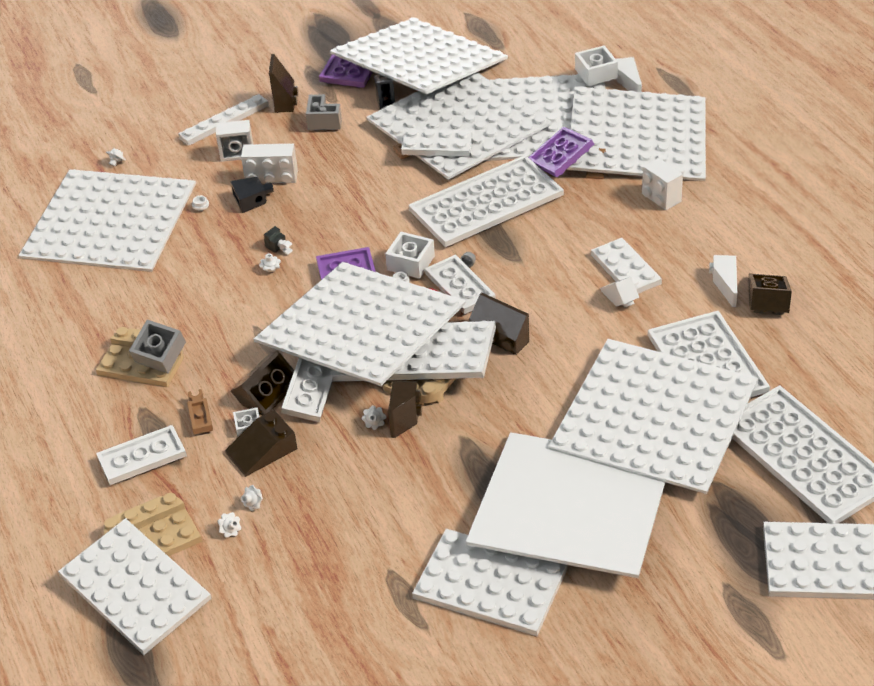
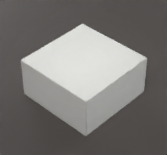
M258 408L233 412L237 437L259 418Z

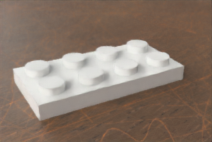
M406 129L401 148L402 155L469 157L473 136L472 131Z
M623 238L591 250V256L615 281L631 277L638 294L662 284V278Z
M453 255L425 268V274L444 294L466 300V304L460 309L463 314L473 311L481 292L496 299L495 293L457 255Z
M299 358L281 408V413L320 422L333 381V377H331L333 369Z
M173 425L96 453L109 485L187 456Z

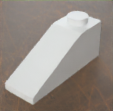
M634 57L616 59L618 61L617 82L628 91L642 92V83Z
M714 255L713 263H709V274H713L714 284L730 305L736 307V256Z

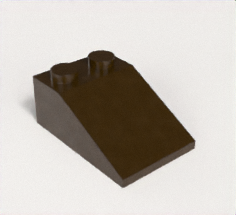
M271 54L269 78L275 113L294 112L295 105H297L298 86H295L294 79L276 55Z
M749 273L750 310H753L755 313L770 311L777 315L789 313L792 290L787 277Z
M272 410L257 418L225 450V453L244 476L247 477L298 448L295 432L275 410Z

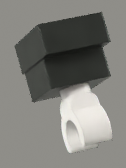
M274 226L264 233V242L267 249L275 253L281 249L287 255L293 251L289 248L292 243L286 241L285 235L280 233L278 227Z

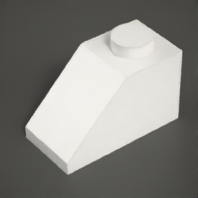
M631 277L615 281L600 288L601 292L615 306L623 305L625 308L634 304L633 300L639 298Z

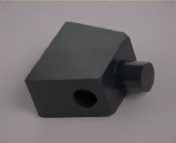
M382 75L374 76L377 101L381 110L395 103L393 80Z
M258 177L230 181L233 196L242 213L266 204V194L274 192L271 182L262 184Z

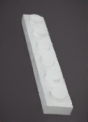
M260 94L255 95L178 133L179 139L189 146L216 133V123L240 121L268 107V100Z

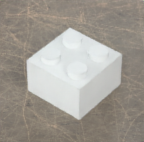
M604 45L575 53V70L587 86L618 78V61Z
M250 120L216 123V138L221 162L241 160L243 145L253 144Z
M660 158L643 166L642 194L664 210H668L682 201L683 174Z
M400 232L385 253L387 270L404 272L408 276L421 278L425 268L429 266L435 257L434 240Z

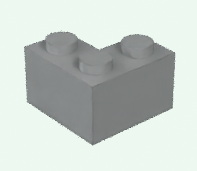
M325 94L309 95L306 109L308 130L341 129L340 104H326Z

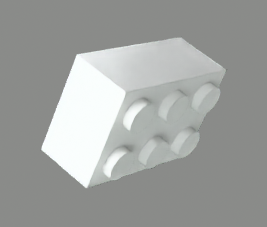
M294 143L243 145L241 161L244 178L258 177L262 184L269 182L272 184L296 183L298 168Z

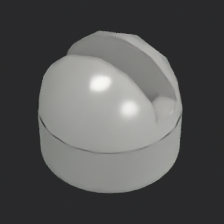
M466 252L460 258L469 268L476 261V257L472 252Z

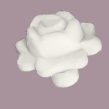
M113 148L111 151L106 152L111 159L110 165L116 166L117 162L126 160L123 157V152Z
M269 253L265 255V259H261L259 267L263 268L266 272H274L280 267L281 260Z
M372 405L369 409L363 411L364 416H362V420L367 428L372 426V429L376 430L379 426L384 425L383 420L386 419V415L381 407L376 409Z
M254 485L246 487L241 497L244 506L248 507L251 511L259 509L263 499L260 489H256Z
M233 512L222 514L221 519L217 522L219 524V532L224 533L226 538L237 536V531L241 530L240 518L235 517Z

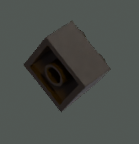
M393 381L388 408L391 438H396L417 425L418 416H422V404H419L421 402V390L417 389V382Z

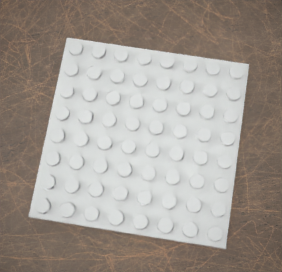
M410 18L407 21L389 26V28L379 30V32L371 33L366 37L358 38V40L330 50V53L425 94L508 59V56L502 54L501 51L492 50L488 46L477 44L476 41H469L463 36L454 35L453 32L444 31L440 27H434L430 23L421 22L417 18Z
M478 72L428 94L417 91L366 117L370 123L399 144H403L406 129L472 131L473 136L469 157L415 155L448 180L552 125L550 120Z
M579 74L490 80L550 120L552 125L485 161L512 160L524 155L529 157L563 126L571 130L574 88L605 89V83L587 86Z
M574 88L571 130L592 139L595 145L587 153H584L576 163L568 167L567 170L643 176V166L660 158L681 172L683 180H706L705 97L635 92L632 90ZM598 148L606 149V152L603 153Z
M69 169L21 250L19 258L152 272L196 185V181Z
M342 262L254 338V342L382 386L466 304V300Z
M607 339L549 444V449L707 494L758 382V377Z
M510 432L466 539V545L639 578L665 482L549 449L551 439Z

